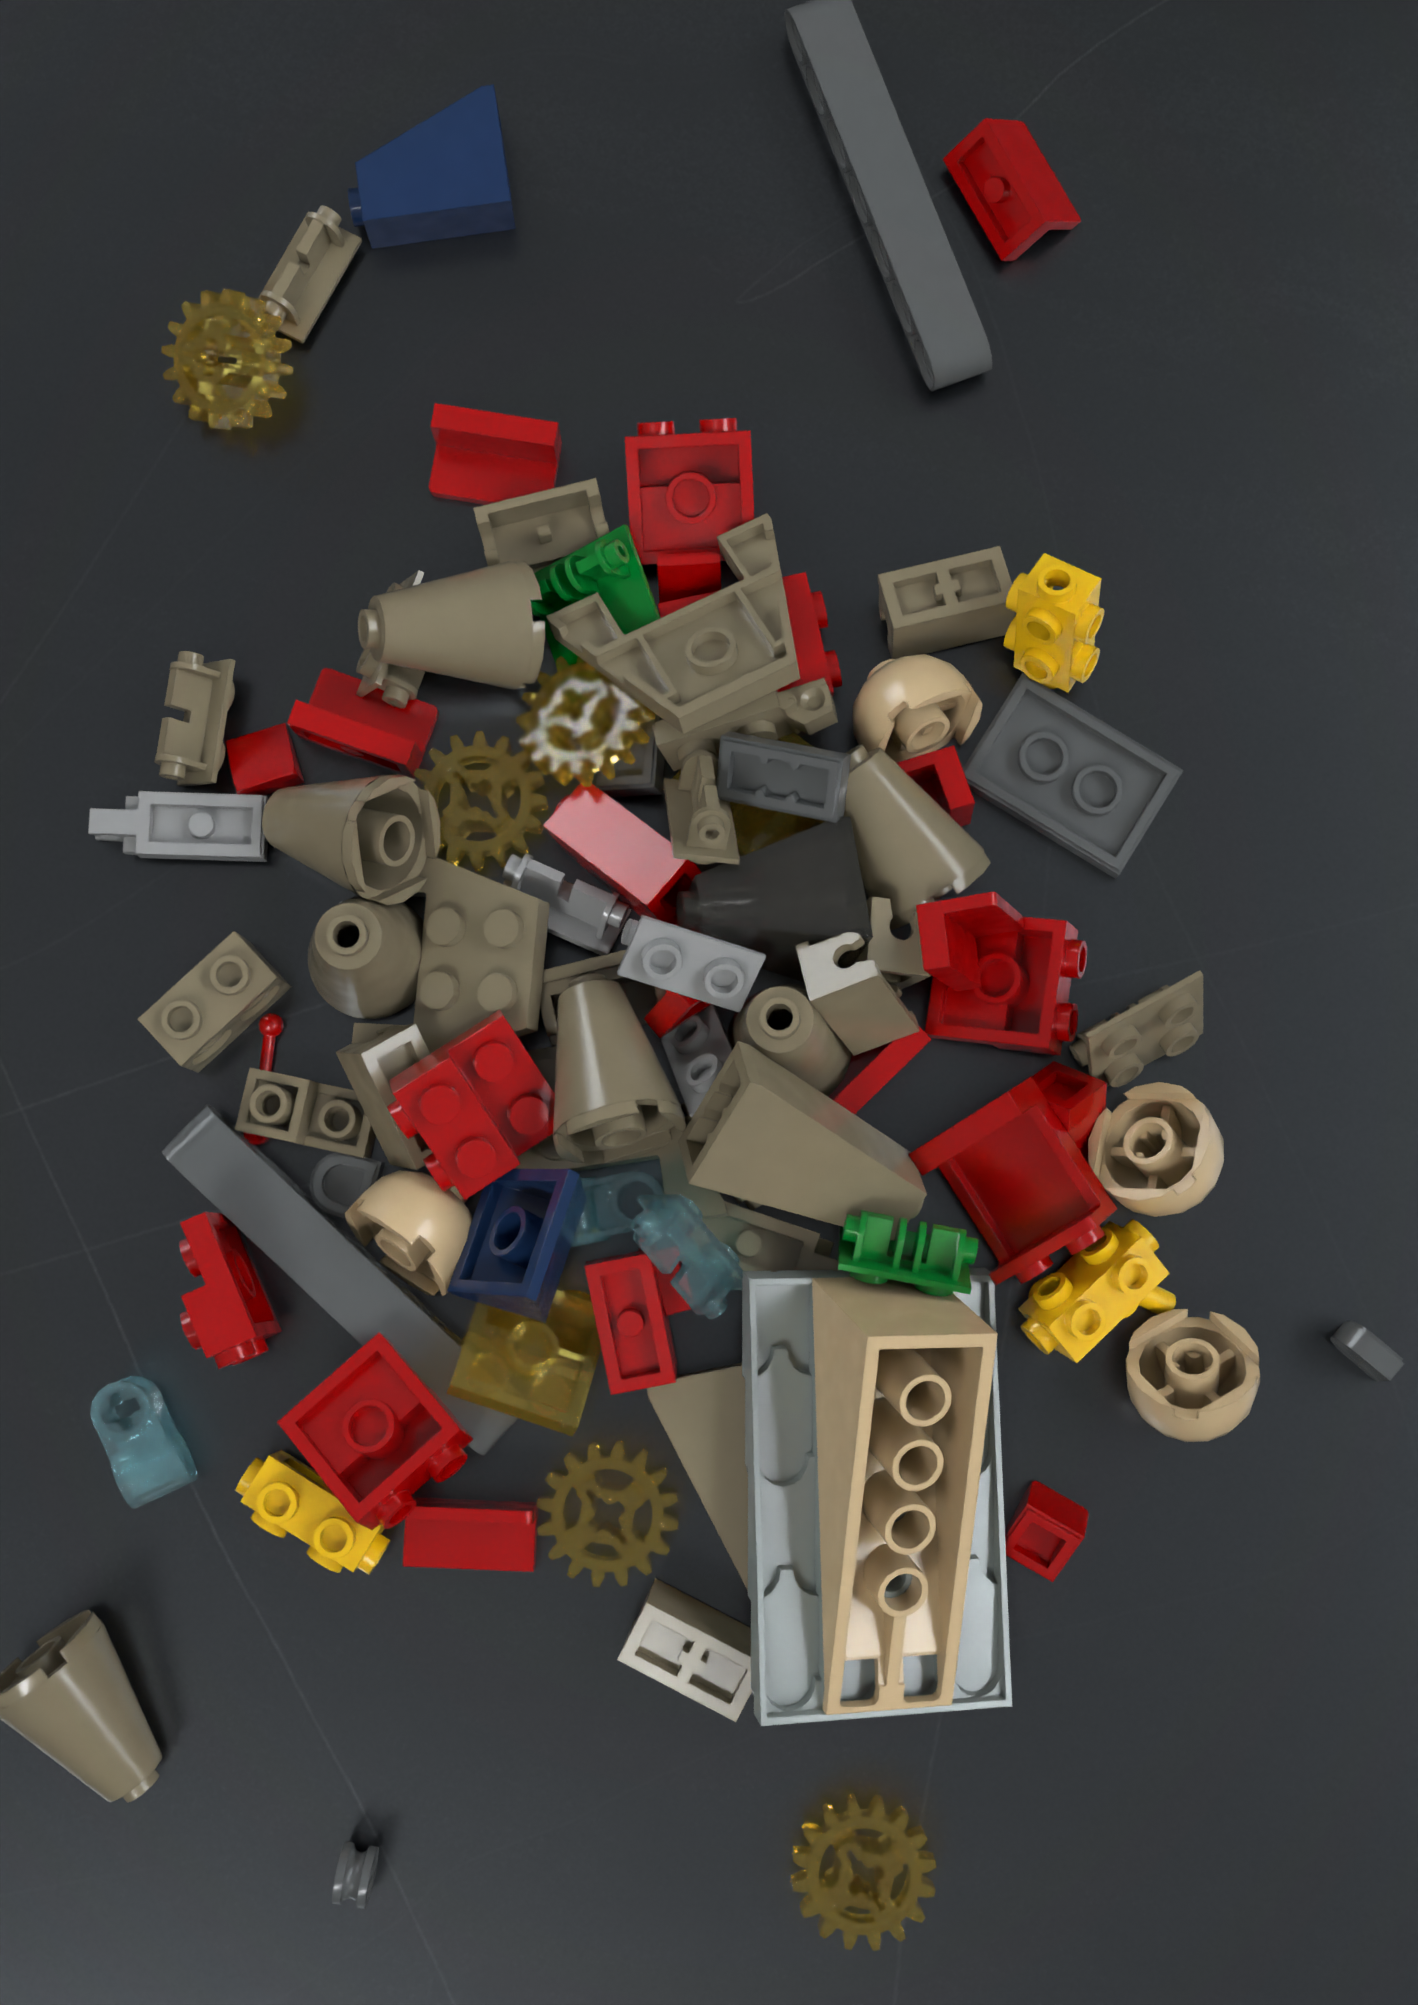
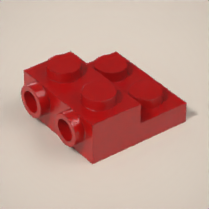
M737 418L699 420L700 432L676 434L674 421L637 423V436H625L630 533L642 565L657 564V557H660L662 554L717 552L719 554L720 549L717 536L755 519L751 430H737ZM720 553V561H725Z
M1023 917L1024 929L976 937L981 988L956 992L933 977L925 1033L931 1038L989 1044L999 1049L1061 1056L1062 1042H1072L1077 1032L1078 1006L1076 1003H1068L1071 979H1081L1085 972L1087 963L1086 941L1077 940L1078 930L1068 921Z
M500 1009L389 1080L392 1094L396 1098L394 1102L387 1106L391 1116L407 1139L412 1138L418 1133L422 1136L432 1151L430 1155L423 1158V1161L442 1191L445 1192L455 1186L464 1200L520 1165L519 1155L553 1134L555 1093Z
M203 1212L180 1222L186 1237L179 1241L183 1260L190 1273L195 1278L202 1275L205 1282L204 1286L181 1295L187 1311L180 1313V1321L191 1346L195 1350L202 1348L206 1358L214 1357L218 1369L229 1365H238L269 1351L265 1339L282 1332V1329L239 1228L223 1213Z
M380 1332L277 1421L356 1523L370 1530L375 1529L380 1523L385 1529H389L403 1521L417 1504L412 1494L431 1477L439 1483L454 1475L468 1458L463 1449L474 1440L437 1394L423 1382L388 1338Z

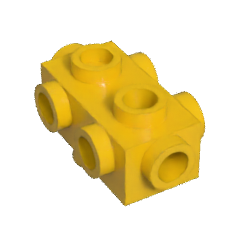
M1046 553L1041 556L1029 574L1022 572L1017 576L1006 598V608L1017 614L1010 623L1004 638V647L1014 651V668L1023 671L1030 679L1049 689L1059 688L1066 692L1070 691L1076 681L1084 683L1088 680L1100 655V649L1095 647L1094 643L1105 612L1103 608L1099 607L1102 578ZM1053 586H1060L1064 589L1053 590Z
M1131 1219L1124 1227H1121L1109 1221L1102 1227L1105 1233L1102 1238L1074 1254L1057 1272L1038 1280L1031 1287L1028 1299L1018 1308L1027 1319L1020 1327L1031 1342L1043 1353L1049 1355L1055 1349L1075 1363H1078L1123 1318L1133 1314L1138 1305L1158 1315L1174 1309L1176 1296L1157 1286L1170 1274L1154 1253L1159 1248V1244L1153 1235L1139 1222Z
M283 1450L269 1455L266 1461L256 1457L241 1477L235 1489L237 1493L243 1496L240 1502L254 1510L250 1517L254 1523L267 1532L284 1538L287 1532L310 1545L306 1553L311 1559L333 1572L340 1573L343 1567L351 1572L359 1568L370 1575L391 1541L382 1535L385 1528L381 1523L373 1530L356 1523L317 1472Z

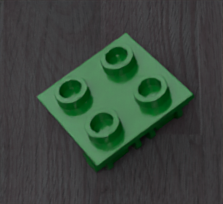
M624 524L534 573L540 586L542 600H530L532 614L539 617L540 621H545V635L566 693L603 676V674L554 638L546 616L598 592L623 634H628L660 619L628 525Z
M861 1210L859 1216L846 1214L844 1227L839 1226L838 1270L849 1271L850 1276L856 1280L870 1284H883L888 1279L912 1283L919 1291L940 1297L950 1296L953 1294V1291L971 1294L969 1264L974 1265L978 1238L967 1237L966 1229L933 1224L931 1235L926 1234L927 1222L919 1221L917 1231L913 1232L906 1230L907 1218L900 1217L895 1239L892 1241L890 1237L894 1216Z

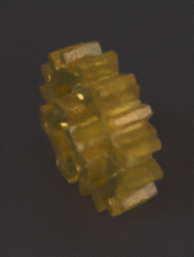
M224 288L222 293L208 290L201 291V304L185 301L181 305L187 319L184 324L170 321L167 326L177 338L175 345L162 346L161 353L174 358V367L169 368L163 373L164 380L177 381L180 387L176 390L172 399L178 404L191 405L188 417L192 420L209 422V427L231 430L232 427L252 428L253 416L270 418L273 415L267 401L270 397L285 399L287 395L285 390L278 384L279 375L293 374V367L281 362V353L286 352L292 347L291 340L276 338L274 333L280 328L283 321L279 316L264 313L266 302L263 300L245 296L243 292ZM218 357H233L237 359V363L218 362Z
M561 656L556 659L558 672L552 677L541 671L539 672L537 680L542 685L539 692H525L522 696V699L530 706L531 712L524 713L516 718V723L526 732L519 739V743L531 756L530 760L545 775L551 774L560 784L565 786L574 776L584 787H590L594 779V772L601 771L611 780L615 778V768L613 765L615 762L621 759L623 762L632 765L636 761L629 749L633 743L646 744L649 742L650 737L640 725L655 719V713L579 656L577 657V664L570 665Z
M476 731L473 746L464 747L463 742L457 735L451 736L453 752L445 756L441 751L432 748L429 754L435 764L433 770L416 768L414 772L416 779L425 787L424 790H428L435 799L437 810L438 798L443 784L445 783L450 789V804L442 811L443 816L440 818L439 850L447 845L446 860L456 866L461 862L464 855L470 856L474 870L482 871L485 857L494 856L496 862L503 868L507 864L506 850L513 847L525 855L529 851L523 838L525 832L541 834L544 829L542 823L533 816V812L548 809V800L546 796L532 792L545 784L541 771L525 773L532 762L531 756L526 750L517 753L513 757L510 756L511 743L508 737L502 736L493 748L488 746L483 731ZM472 763L492 764L487 770H467L464 767ZM462 785H465L472 793L475 791L482 797L487 795L492 804L491 807L496 819L487 811L483 812L476 806L471 808ZM519 785L521 803L519 812L515 820H513L507 812V799L515 792L514 788ZM472 832H491L495 836L492 839L483 841L465 839Z
M619 1440L616 1441L611 1455H602L596 1441L590 1442L587 1451L588 1460L583 1462L575 1454L569 1452L563 1458L569 1473L564 1476L551 1471L545 1479L556 1490L555 1496H542L537 1501V1507L551 1512L552 1519L546 1520L537 1528L538 1534L543 1536L555 1535L557 1542L548 1553L549 1558L554 1560L567 1554L572 1559L567 1576L572 1579L581 1572L583 1567L592 1570L591 1579L594 1587H600L605 1572H614L619 1585H627L629 1567L634 1565L646 1576L650 1574L653 1569L648 1556L650 1551L652 1550L657 1554L665 1556L670 1551V1545L660 1536L661 1530L672 1531L678 1529L679 1519L672 1515L664 1514L665 1507L671 1506L678 1501L677 1491L661 1492L658 1486L663 1482L668 1471L665 1467H661L649 1473L644 1468L648 1457V1451L644 1449L638 1452L633 1460L625 1458L624 1442ZM613 1469L627 1473L633 1478L624 1485L604 1482L595 1471ZM573 1486L577 1496L582 1501L580 1517L567 1527L565 1503L568 1493ZM595 1497L598 1499L602 1498L608 1505L619 1501L624 1506L618 1518L622 1526L621 1530L618 1527L615 1528L609 1521L603 1522L600 1525L594 1522L593 1517L598 1510ZM650 1498L652 1523L647 1535L642 1539L639 1530L634 1525L635 1511ZM592 1542L613 1545L619 1555L600 1556L590 1553L584 1548Z
M848 1794L846 1800L847 1811L840 1814L828 1802L822 1805L825 1824L819 1827L814 1823L806 1821L802 1826L803 1834L808 1842L811 1843L810 1846H793L792 1850L793 1862L806 1868V1870H801L791 1875L793 1891L810 1892L800 1902L803 1917H812L820 1913L821 1916L818 1923L819 1935L825 1939L836 1928L842 1930L844 1948L852 1950L858 1935H867L872 1950H880V1933L887 1930L899 1942L903 1941L906 1937L901 1921L907 1916L914 1921L922 1923L926 1917L917 1898L918 1896L924 1898L935 1897L936 1892L933 1881L922 1875V1873L937 1868L934 1855L928 1851H917L928 1840L922 1826H917L906 1831L905 1828L909 1820L907 1809L900 1806L890 1816L886 1815L884 1802L880 1795L873 1797L869 1809H860L855 1795ZM855 1829H873L884 1834L878 1838L857 1834ZM832 1844L836 1853L834 1865L823 1872L824 1878L819 1880L821 1859L828 1846ZM849 1850L853 1852L858 1861L862 1860L868 1869L873 1868L878 1892H875L869 1881L865 1882L859 1874L853 1875ZM907 1863L906 1881L902 1891L895 1899L891 1893L894 1877L904 1871L903 1865ZM853 1906L869 1910L871 1913L856 1914L843 1909Z

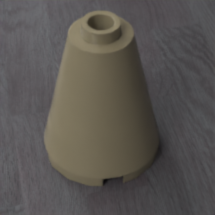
M507 561L375 595L370 599L368 609L360 610L358 617L359 641L363 649H370L372 657L377 662L508 689L526 688L525 684H532L538 678L543 661L545 621H533L530 601L542 600L540 586L533 569L524 561Z
M860 744L846 752V754H851L844 818L840 820V824L867 898L880 897L890 899L893 915L890 921V930L909 924L912 913L917 910L916 905L935 902V900L945 895L952 888L956 894L962 892L985 872L991 862L984 852V848L881 748L867 752L863 744Z
M387 774L281 788L272 794L265 805L262 828L265 838L274 848L365 900L383 905H392L408 900L426 882L427 878L420 877L419 875L423 870L426 858H437L440 847L441 821L435 799L428 790L420 789L413 782L416 780L408 776Z
M360 896L348 898L323 914L316 925L308 947L309 972L319 994L336 1010L353 1018L380 1020L400 1012L409 1005L411 1006L416 1001L418 972L421 961L423 920L411 907L403 902L383 905L365 900Z
M587 974L575 978L569 983V988L562 992L558 998L553 1141L556 1152L562 1159L575 1163H585L582 1151H602L604 1162H613L644 1155L666 1146L673 1141L671 1128L675 1126L681 1132L686 1128L684 1111L621 984L616 981L607 980L606 976L602 974Z
M779 984L758 991L745 1001L740 1013L736 1012L727 1030V1036L732 1048H734L737 1041L751 1045L827 1097L844 1080L852 1058L850 1050L810 1003L805 985Z
M84 1610L67 1619L36 1641L39 1648L23 1662L17 1657L0 1673V1720L107 1802H113L123 1797L129 1803L144 1794L157 1781L159 1773L155 1768L162 1760V1754L103 1621L98 1618L94 1611L91 1613L90 1610Z

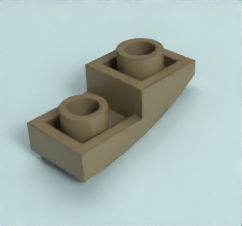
M249 1068L235 1130L371 1159L376 1135L354 1090Z

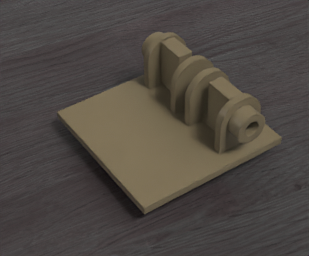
M1199 970L1170 987L1164 985L1138 1000V1005L1132 1003L1126 1007L1127 1011L1121 1014L1115 1012L1110 1015L1109 1021L1104 1019L1077 1034L1078 1041L1069 1045L1076 1062L1080 1067L1088 1064L1089 1075L1107 1082V1087L1109 1085L1120 1087L1134 1080L1142 1072L1145 1065L1166 1054L1169 1057H1173L1188 1050L1196 1043L1199 1035L1203 1034L1202 972Z

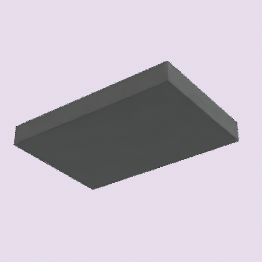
M1024 673L1021 674L963 767L970 790L1115 879L1121 874L1184 771L1044 685L1030 679Z

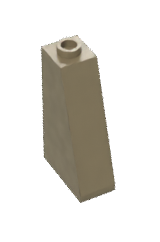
M737 1041L678 1140L688 1183L691 1185L844 1227L846 1214L859 1216L861 1210L894 1216L890 1237L892 1241L895 1239L899 1218H907L908 1223L910 1219L916 1217L927 1195L919 1171L908 1155L911 1153L910 1151L751 1045Z
M742 1362L679 1374L677 1375L676 1383L647 1388V1393L748 1590V1472L745 1465V1379L742 1376Z

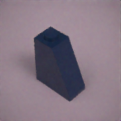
M494 84L479 87L355 162L358 187L348 188L349 206L354 227L365 226L372 249L516 229Z

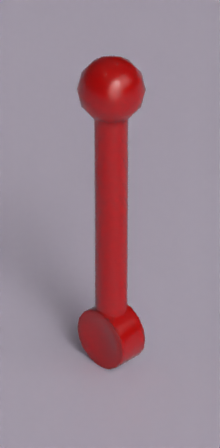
M267 1013L259 1021V1030L263 1034L259 1069L272 1072L276 1036L282 1032L284 1027L282 1018L275 1013ZM243 1132L244 1137L253 1145H262L270 1139Z

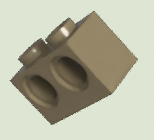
M233 931L138 1018V1021L181 1067L199 1073L292 986L249 940Z

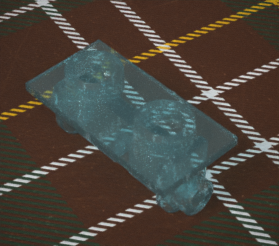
M681 1194L639 1195L636 1200L643 1207L644 1211L639 1213L631 1223V1228L635 1231L633 1235L634 1242L644 1251L662 1274H671L679 1261H681L683 1265L671 1280V1285L696 1315H705L708 1319L717 1318L728 1306V1301L725 1299L730 1290H742L743 1270L739 1266L740 1261L737 1254L715 1237L702 1221L703 1215L700 1209L688 1198Z

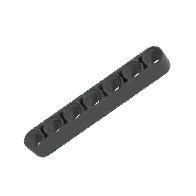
M810 0L785 9V26L793 54L929 390L936 391L990 371L992 369V354L985 330L852 1Z
M206 1104L161 1151L163 1156L362 1346L378 1332L387 1337L423 1382L437 1394L473 1437L474 1440L468 1446L484 1456L528 1409L529 1406L525 1400L339 1223L327 1212L323 1211L256 1145L250 1144L241 1131L235 1130V1125L211 1105Z

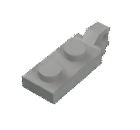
M138 791V796H126L125 809L90 808L88 834H93L96 840L123 842L124 854L138 855L140 858L267 862L268 841L263 832L262 817L269 798L263 795Z

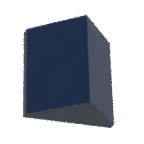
M512 1169L484 1187L469 1227L467 1241L456 1264L447 1292L546 1323L587 1201L580 1175L571 1169Z

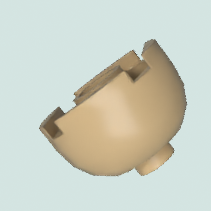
M927 654L889 659L881 662L871 670L867 681L863 684L854 702L852 714L853 734L858 744H863L867 752L881 748L897 763L936 751L948 744L953 737L961 746L970 737L979 722L983 704L964 675L951 663Z
M1163 1082L1135 1086L1123 1093L1128 1100L1119 1104L1113 1112L1106 1107L1098 1116L1088 1139V1164L1109 1195L1133 1212L1158 1217L1183 1213L1201 1203L1212 1191L1224 1163V1141L1208 1108L1197 1100L1190 1091L1183 1086Z
M401 1170L381 1177L365 1190L345 1212L347 1224L361 1244L365 1247L374 1238L378 1246L386 1254L379 1261L382 1265L408 1285L431 1296H435L439 1290L442 1296L448 1293L447 1289L467 1241L469 1227L473 1219L469 1209L464 1204L468 1198L464 1200L455 1186L443 1192L433 1177L423 1172Z
M1172 1309L1150 1317L1133 1332L1129 1342V1352L1126 1357V1377L1130 1400L1141 1417L1150 1426L1167 1437L1184 1442H1203L1226 1435L1249 1415L1260 1384L1258 1347L1245 1328L1225 1315L1210 1311L1209 1319L1188 1317V1309Z

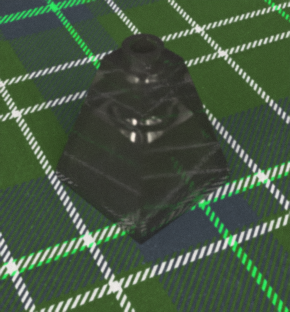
M839 817L837 823L824 822L741 856L739 865L724 863L694 876L688 890L679 891L676 896L675 911L679 927L764 953L766 958L761 968L804 982L795 945L806 941L813 945L834 936H841L842 933H858L865 941V944L857 950L846 951L839 957L837 963L844 969L851 967L873 938L850 817Z

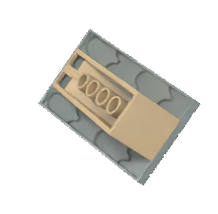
M985 1267L969 1268L972 1287L971 1294L953 1291L952 1295L945 1297L929 1295L916 1289L912 1283L888 1279L883 1284L865 1283L851 1277L849 1271L843 1270L742 1271V1376L745 1379V1465L748 1472V1597L751 1600V1690L754 1695V1715L761 1726L1012 1707L995 1284L988 1275L990 1271Z

